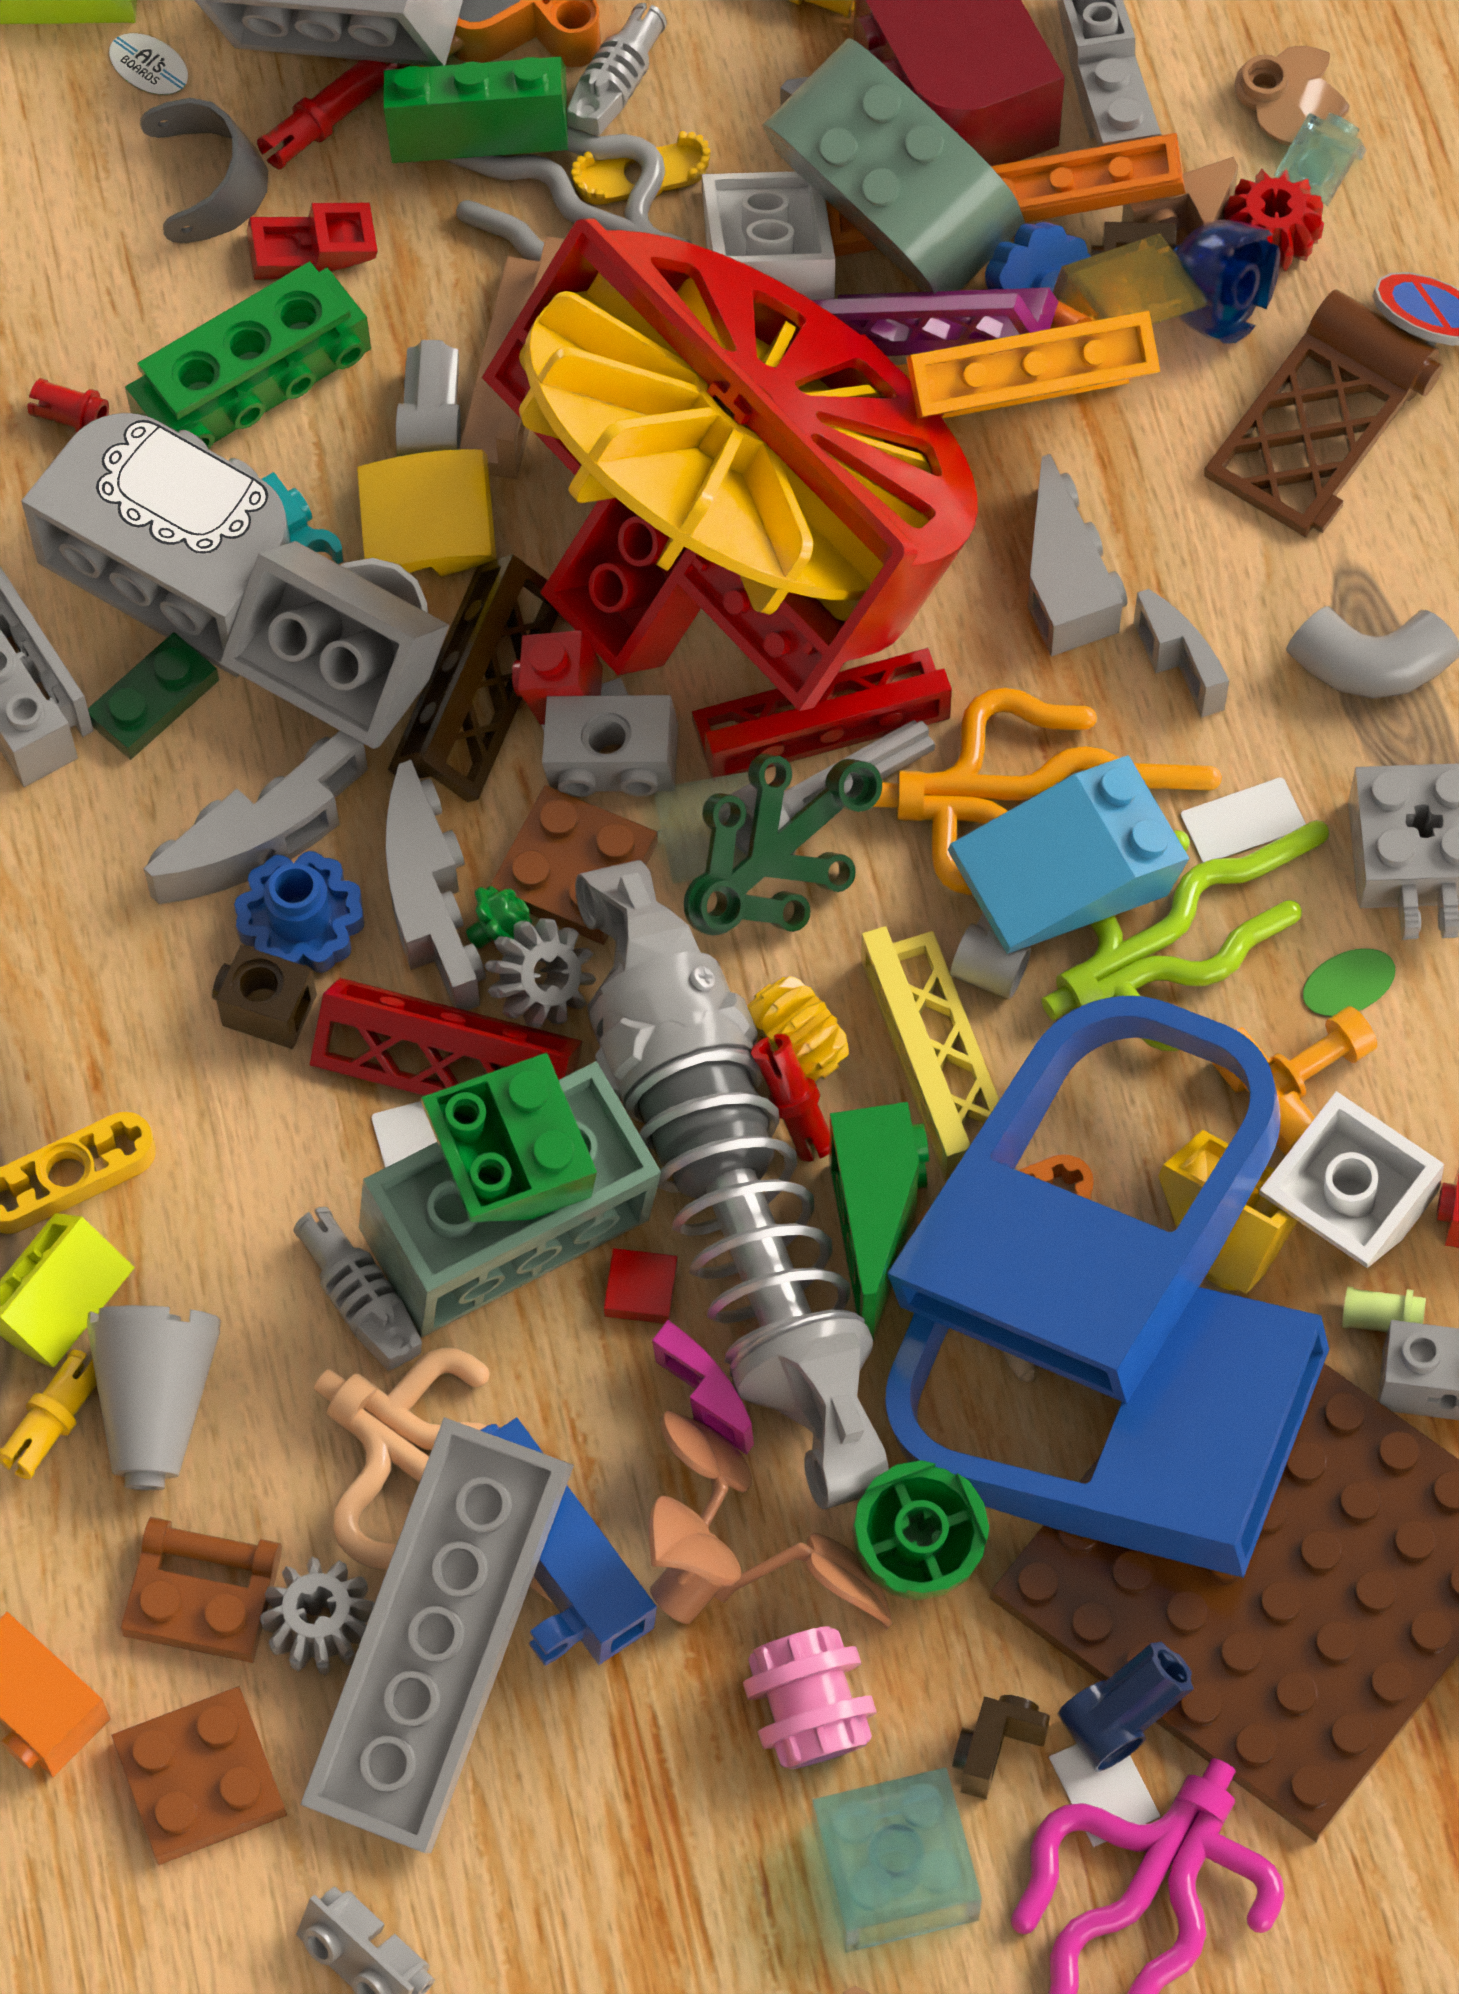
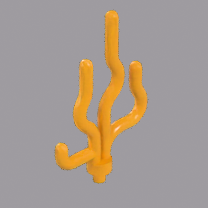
M1005 687L987 690L974 697L964 710L961 722L960 754L957 762L945 771L934 773L899 770L897 783L882 782L881 796L873 807L896 808L897 820H932V862L936 876L944 886L953 892L973 896L948 852L950 844L957 840V821L976 822L984 825L1007 812L1006 809L991 800H1028L1063 781L1074 772L1084 771L1119 758L1105 749L1081 746L1061 751L1051 757L1041 768L1029 775L978 774L982 768L985 755V727L987 720L996 713L1005 712L1014 714L1037 727L1060 730H1089L1097 721L1096 713L1091 707L1049 704L1022 690ZM1134 763L1147 787L1151 789L1209 791L1216 789L1222 781L1220 771L1213 766Z

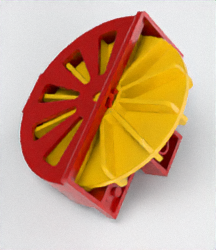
M595 218L577 220L481 377L522 420L523 425L528 430L533 431L575 475L568 490L575 500L579 503L597 501L540 593L576 631H583L593 650L618 676L663 667L700 609H702L799 711L814 708L846 661L878 653L892 645L906 631L975 527L978 514V497L974 477L967 459L955 436L942 419L944 414L922 418L917 417L911 380L865 334L860 335L806 296L753 267L695 244L645 232L606 230Z

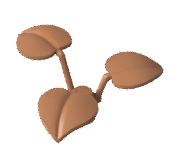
M667 1410L660 1418V1428L664 1439L673 1453L692 1470L710 1478L712 1484L711 1497L700 1516L688 1506L668 1496L659 1497L651 1507L648 1525L651 1566L668 1568L652 1584L650 1593L664 1612L681 1623L689 1624L713 1597L725 1603L736 1590L793 1560H801L806 1562L810 1573L831 1592L877 1618L883 1623L886 1630L893 1624L890 1609L882 1588L871 1581L853 1551L828 1536L812 1533L806 1540L807 1545L797 1543L741 1573L740 1565L733 1552L713 1533L709 1532L708 1527L728 1491V1486L743 1493L747 1492L751 1487L752 1476L748 1464L732 1443L704 1423L671 1410Z

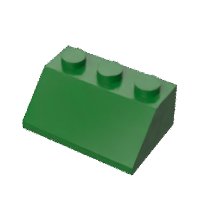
M527 57L521 60L484 63L471 61L457 65L409 66L403 69L384 70L383 108L392 163L568 150L566 66L561 57Z

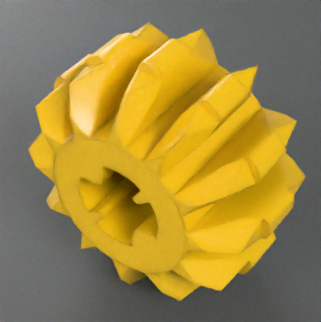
M788 976L787 978L782 977L772 985L769 983L754 995L755 999L747 1005L758 1032L756 1043L768 1037L775 1052L778 1050V1047L774 1040V1034L788 1035L805 1077L811 1078L815 1082L820 1078L825 1079L839 1068L838 1064L849 1055L846 1034L837 1024V1018L826 1008L825 1002L821 1001L814 994L811 987L805 986L800 979Z

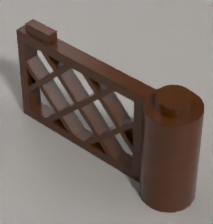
M1334 289L1317 309L1305 335L1204 468V477L1305 538L1312 528L1323 533L1343 506V500L1338 498L1337 494L1405 402L1413 399L1417 393L1424 397L1427 396L1437 383L1443 370V365L1437 362L1440 353L1439 348L1416 335L1408 333L1376 311L1340 290ZM1310 357L1330 369L1333 384L1300 390L1296 372L1305 360ZM1341 376L1349 381L1342 382ZM1289 383L1291 391L1281 393ZM1369 392L1385 402L1377 415L1351 420L1345 396ZM1336 397L1341 422L1308 427L1303 403ZM1294 405L1300 429L1266 435L1263 417L1267 411L1273 408ZM1256 427L1257 437L1248 438ZM1363 432L1356 442L1354 433ZM1345 435L1349 453L1343 461L1317 465L1312 441ZM1303 442L1308 467L1275 473L1269 448ZM1261 450L1266 474L1241 478L1226 469V466L1235 454ZM1330 477L1322 488L1320 479ZM1312 481L1315 499L1303 514L1281 502L1278 486ZM1269 488L1270 494L1261 489Z

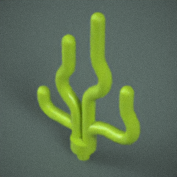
M1319 820L1311 821L1241 858H1216L1197 864L1182 876L1174 892L1172 907L1168 916L1123 941V933L1115 915L1090 924L1097 935L1098 948L1095 954L1084 963L1077 964L1057 975L1056 985L1058 990L1041 998L1042 1006L1051 1020H1056L1085 1004L1105 998L1140 996L1136 989L1154 981H1169L1185 986H1208L1225 980L1238 970L1252 947L1300 920L1302 916L1300 904L1293 900H1286L1242 923L1229 933L1219 952L1210 959L1189 961L1174 956L1150 955L1173 944L1188 931L1196 915L1198 899L1205 889L1215 884L1245 883L1273 871L1323 844L1329 837L1327 824ZM1175 830L1174 833L1184 850L1187 851L1190 846L1188 835L1183 831ZM1141 1038L1147 1045L1161 1051H1179V1049L1164 1043Z

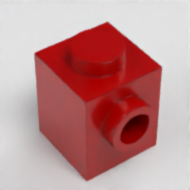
M582 630L522 635L521 660H515L513 663L512 682L516 695L523 697L540 725H545L547 696H601L603 665Z

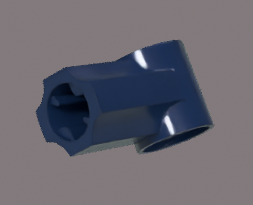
M1162 1641L1150 1643L1108 1680L1097 1682L1068 1700L1058 1711V1717L1095 1772L1104 1771L1135 1752L1146 1740L1143 1732L1194 1689L1191 1683L1192 1672L1180 1654L1167 1648Z

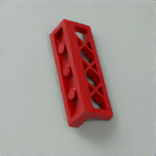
M929 648L839 671L816 706L811 709L799 711L795 708L774 714L777 708L793 705L776 688L692 711V722L712 781L715 783L748 774L752 760L760 754L777 755L785 758L788 762L884 737L913 720L917 723L923 721L926 725L948 720L951 714L952 688L945 668L936 670ZM918 670L921 672V675L892 682L896 676ZM847 689L857 691L854 693L833 698L836 692L844 691ZM732 720L739 723L713 731L710 729V726ZM771 763L767 768L774 767V764Z
M340 977L323 993L309 1065L426 1096L459 1084L448 1065L462 1056L479 1059L487 1073H491L500 1069L498 1065L507 1067L547 1053L558 1080L570 1075L578 1065L583 1041ZM334 1022L356 1027L370 1049L356 1058L329 1052ZM376 1033L391 1037L381 1041ZM401 1040L418 1043L431 1065L417 1074L401 1071L387 1051V1048ZM437 1049L452 1053L442 1058ZM375 1056L381 1065L367 1062V1060ZM436 1072L442 1081L428 1077Z

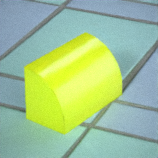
M55 1213L0 1280V1336L34 1360L54 1368L87 1328L88 1313L92 1311L98 1314L99 1308L104 1307L135 1267L82 1216Z

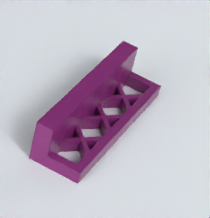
M1050 288L938 291L935 294L932 291L838 295L837 299L812 300L860 335L865 334L886 356L914 355L1048 330L1051 327L1055 310L1059 303Z

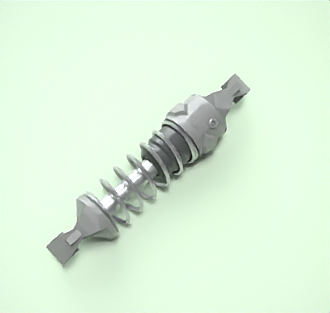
M641 860L580 873L576 877L575 892L578 908L584 923L589 929L598 928L616 941L614 966L587 1005L588 1018L600 1046L595 1055V1060L617 1097L622 1101L627 1114L645 1124L639 1134L645 1145L655 1150L660 1165L663 1166L658 1188L671 1193L681 1192L686 1196L696 1199L687 1204L676 1215L672 1230L687 1236L704 1235L720 1229L723 1232L725 1238L705 1248L694 1258L690 1265V1274L708 1280L739 1273L742 1283L718 1296L711 1303L707 1318L725 1324L740 1322L756 1316L760 1328L739 1338L729 1347L725 1355V1363L730 1364V1376L732 1377L734 1388L741 1399L749 1403L775 1409L813 1433L812 1450L805 1453L804 1469L810 1492L820 1508L828 1509L859 1500L865 1494L873 1479L889 1469L885 1449L857 1397L859 1371L872 1351L873 1339L868 1326L864 1323L865 1319L856 1313L843 1310L850 1298V1283L838 1273L823 1270L832 1254V1239L822 1230L806 1226L815 1209L814 1195L804 1186L788 1182L797 1166L796 1151L786 1142L772 1138L779 1124V1109L768 1099L760 1097L757 1092L762 1081V1073L758 1064L754 1062L751 1051L758 1039V1032L746 1002L740 995L730 991L719 962L709 954L700 952L689 925L669 908L656 901L651 872ZM774 1149H776L784 1156L785 1169L778 1179L761 1180L774 1158ZM672 1175L674 1181H667ZM781 1191L794 1193L802 1200L803 1212L795 1223L776 1224L768 1204ZM712 1205L717 1218L702 1223L684 1225L691 1216ZM798 1235L812 1237L820 1244V1256L811 1268L794 1269L785 1248ZM730 1250L733 1262L717 1267L702 1268L712 1258ZM815 1279L829 1281L838 1288V1300L831 1310L811 1312L803 1290ZM746 1294L748 1295L751 1305L737 1310L719 1312L727 1304Z

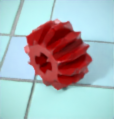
M1261 168L1255 176V182L1240 179L1239 184L1235 187L1234 195L1229 196V200L1225 203L1223 214L1225 218L1224 236L1226 244L1237 245L1236 253L1238 254L1239 261L1254 256L1258 258L1257 264L1260 271L1269 264V261H1276L1285 272L1292 264L1293 257L1307 261L1309 255L1312 254L1313 244H1318L1324 229V222L1322 221L1324 206L1321 196L1310 194L1311 186L1309 185L1308 178L1292 183L1290 182L1287 168L1278 178H1271Z

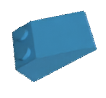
M1129 755L1073 774L952 842L948 848V852L1006 954L1168 896L1190 859Z

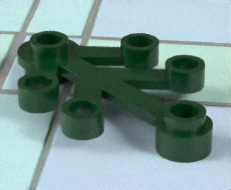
M765 753L755 757L748 769L749 781L757 789L748 855L734 868L736 831L743 826L746 820L747 811L745 804L740 798L724 793L713 794L704 803L702 810L703 820L712 830L705 873L696 877L690 883L684 896V913L689 924L695 930L707 935L724 934L737 926L742 919L769 922L776 928L791 932L801 930L808 923L811 913L809 902L805 897L787 891L778 892L772 898L753 896L746 893L764 877L816 883L820 888L834 892L848 889L852 885L856 874L855 865L848 856L834 852H825L818 857L794 855L792 853L842 809L862 812L873 807L879 800L882 792V778L878 769L865 761L855 759L839 761L827 774L825 780L826 788L778 830L784 790L791 782L792 768L790 763L781 756ZM773 763L776 768V775L774 780L767 784L765 770ZM850 773L853 784L850 791L845 794L844 783ZM728 803L730 816L725 823L721 824L719 810L723 804ZM837 862L839 874L831 882L828 877V871L830 866ZM714 892L717 897V903L715 908L708 913L707 902L710 895ZM792 901L794 914L786 922L783 918V910L785 905Z

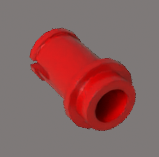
M39 378L34 383L29 394V398L37 399L39 403L29 402L27 404L30 416L42 417L74 427L76 433L90 422L109 415V402L101 398L97 390L89 389L83 393L50 383L42 378Z

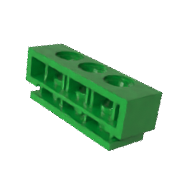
M309 261L137 362L138 370L143 376L125 386L130 413L153 418L177 432L180 430L189 431L199 437L209 450L213 443L233 431L251 427L261 419L265 412L287 399H296L303 396L313 387L314 383L334 371L347 369L355 365L366 352L371 350L367 316L328 267L318 272Z

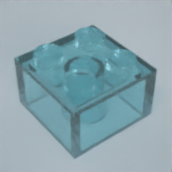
M947 1767L812 1799V1824L845 1953L979 1921L982 1897Z

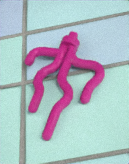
M1212 1758L1202 1777L1196 1775H1188L1167 1813L1161 1819L1150 1824L1139 1825L1128 1822L1102 1808L1078 1803L1064 1805L1049 1813L1037 1827L1030 1846L1031 1877L1010 1919L1013 1929L1020 1934H1028L1034 1931L1053 1897L1059 1880L1058 1848L1061 1840L1067 1834L1082 1830L1117 1847L1135 1852L1147 1851L1126 1892L1118 1901L1108 1906L1089 1910L1069 1921L1056 1937L1050 1954L1051 1986L1048 1994H1077L1079 1989L1078 1957L1081 1949L1087 1942L1096 1937L1118 1932L1135 1923L1151 1904L1171 1864L1168 1887L1170 1902L1178 1920L1179 1933L1177 1940L1169 1950L1143 1967L1127 1994H1159L1165 1985L1188 1972L1200 1956L1207 1931L1205 1915L1196 1892L1195 1882L1206 1858L1249 1879L1255 1884L1257 1895L1247 1914V1924L1250 1929L1257 1933H1264L1270 1930L1281 1911L1285 1897L1282 1877L1275 1865L1262 1855L1219 1834L1236 1802L1234 1797L1226 1791L1236 1772L1232 1766L1224 1761Z

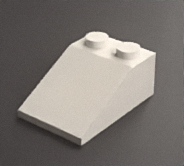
M796 171L702 174L707 249L753 267L782 282L810 300L834 299L835 254L825 199Z

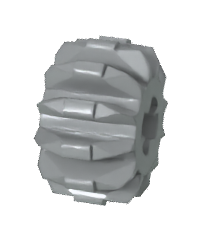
M541 918L535 928L530 922L520 921L514 925V939L500 936L494 941L498 951L503 955L502 961L489 960L484 966L491 973H500V981L494 983L487 992L494 998L507 997L502 1011L508 1018H518L523 1014L527 1026L541 1027L546 1018L553 1024L566 1022L567 1006L582 1009L587 1005L584 996L577 989L579 985H592L596 981L593 974L581 972V965L588 962L593 953L589 948L574 949L579 934L574 928H563L558 931L557 924L553 919ZM538 961L545 962L547 966L540 969L541 972H547L544 984H537L534 980L541 976L534 973V967Z
M312 1556L307 1563L309 1574L300 1577L295 1569L286 1566L282 1571V1575L287 1588H267L265 1592L266 1601L273 1608L261 1614V1624L264 1630L273 1633L269 1640V1645L275 1655L290 1652V1665L297 1671L304 1668L311 1657L315 1658L318 1672L326 1675L331 1667L329 1657L338 1655L340 1660L346 1665L352 1666L355 1654L350 1643L360 1645L367 1626L365 1623L369 1621L375 1603L363 1599L368 1592V1585L363 1577L360 1576L347 1580L348 1570L345 1563L340 1560L332 1565L327 1574L322 1573L319 1559ZM323 1607L329 1608L331 1618L319 1616L314 1624L308 1623L307 1613L318 1616L322 1612Z

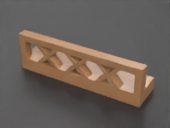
M546 236L540 261L507 256L459 450L482 449L488 456L489 475L518 479L529 430L523 425L522 420L481 377L563 243L564 239Z

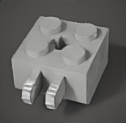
M1459 763L1355 767L1348 799L1359 907H1398L1402 940L1419 938L1421 913L1418 910V906H1438V928L1441 931L1442 938L1458 937Z

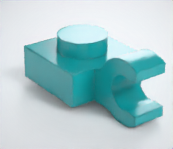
M274 472L262 478L261 480L270 485L282 501L290 543L296 541L315 552L328 553L335 563H342L343 552L339 538L328 530L313 529L308 526L307 522L312 520V513L302 494L296 488L287 490Z

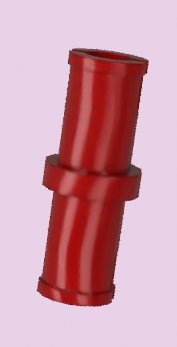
M774 1034V1040L778 1047V1050L775 1052L769 1038H763L752 1048L751 1054L754 1062L758 1064L769 1088L770 1095L768 1100L779 1109V1118L783 1119L796 1147L795 1151L798 1158L805 1162L814 1161V1155L809 1147L814 1144L820 1159L826 1157L829 1154L830 1130L818 1105L821 1095L815 1081L805 1077L788 1035Z

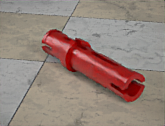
M360 60L312 99L304 97L293 105V114L267 134L257 139L259 151L263 155L282 142L283 147L266 161L278 170L283 169L291 159L302 152L313 141L321 143L333 133L332 126L384 86V70L403 69L409 67L410 64L388 63L386 65L384 62Z

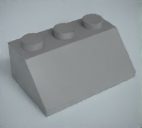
M293 541L258 553L220 664L375 749L380 747L429 681L449 624L306 546Z

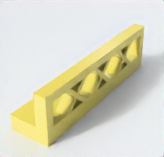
M884 926L862 933L861 962L946 1182L970 1146L963 1126L965 1121L970 1117L985 1123L999 1102V1098L934 932L930 931L892 943L887 927ZM925 953L932 973L922 990L908 984L900 961ZM936 986H938L942 998L932 994ZM925 1006L951 1019L953 1029L944 1045L930 1039L921 1018ZM958 1040L964 1054L953 1049ZM946 1061L972 1073L975 1083L966 1100L950 1093L942 1072ZM979 1095L981 1096L985 1109L975 1105V1102Z

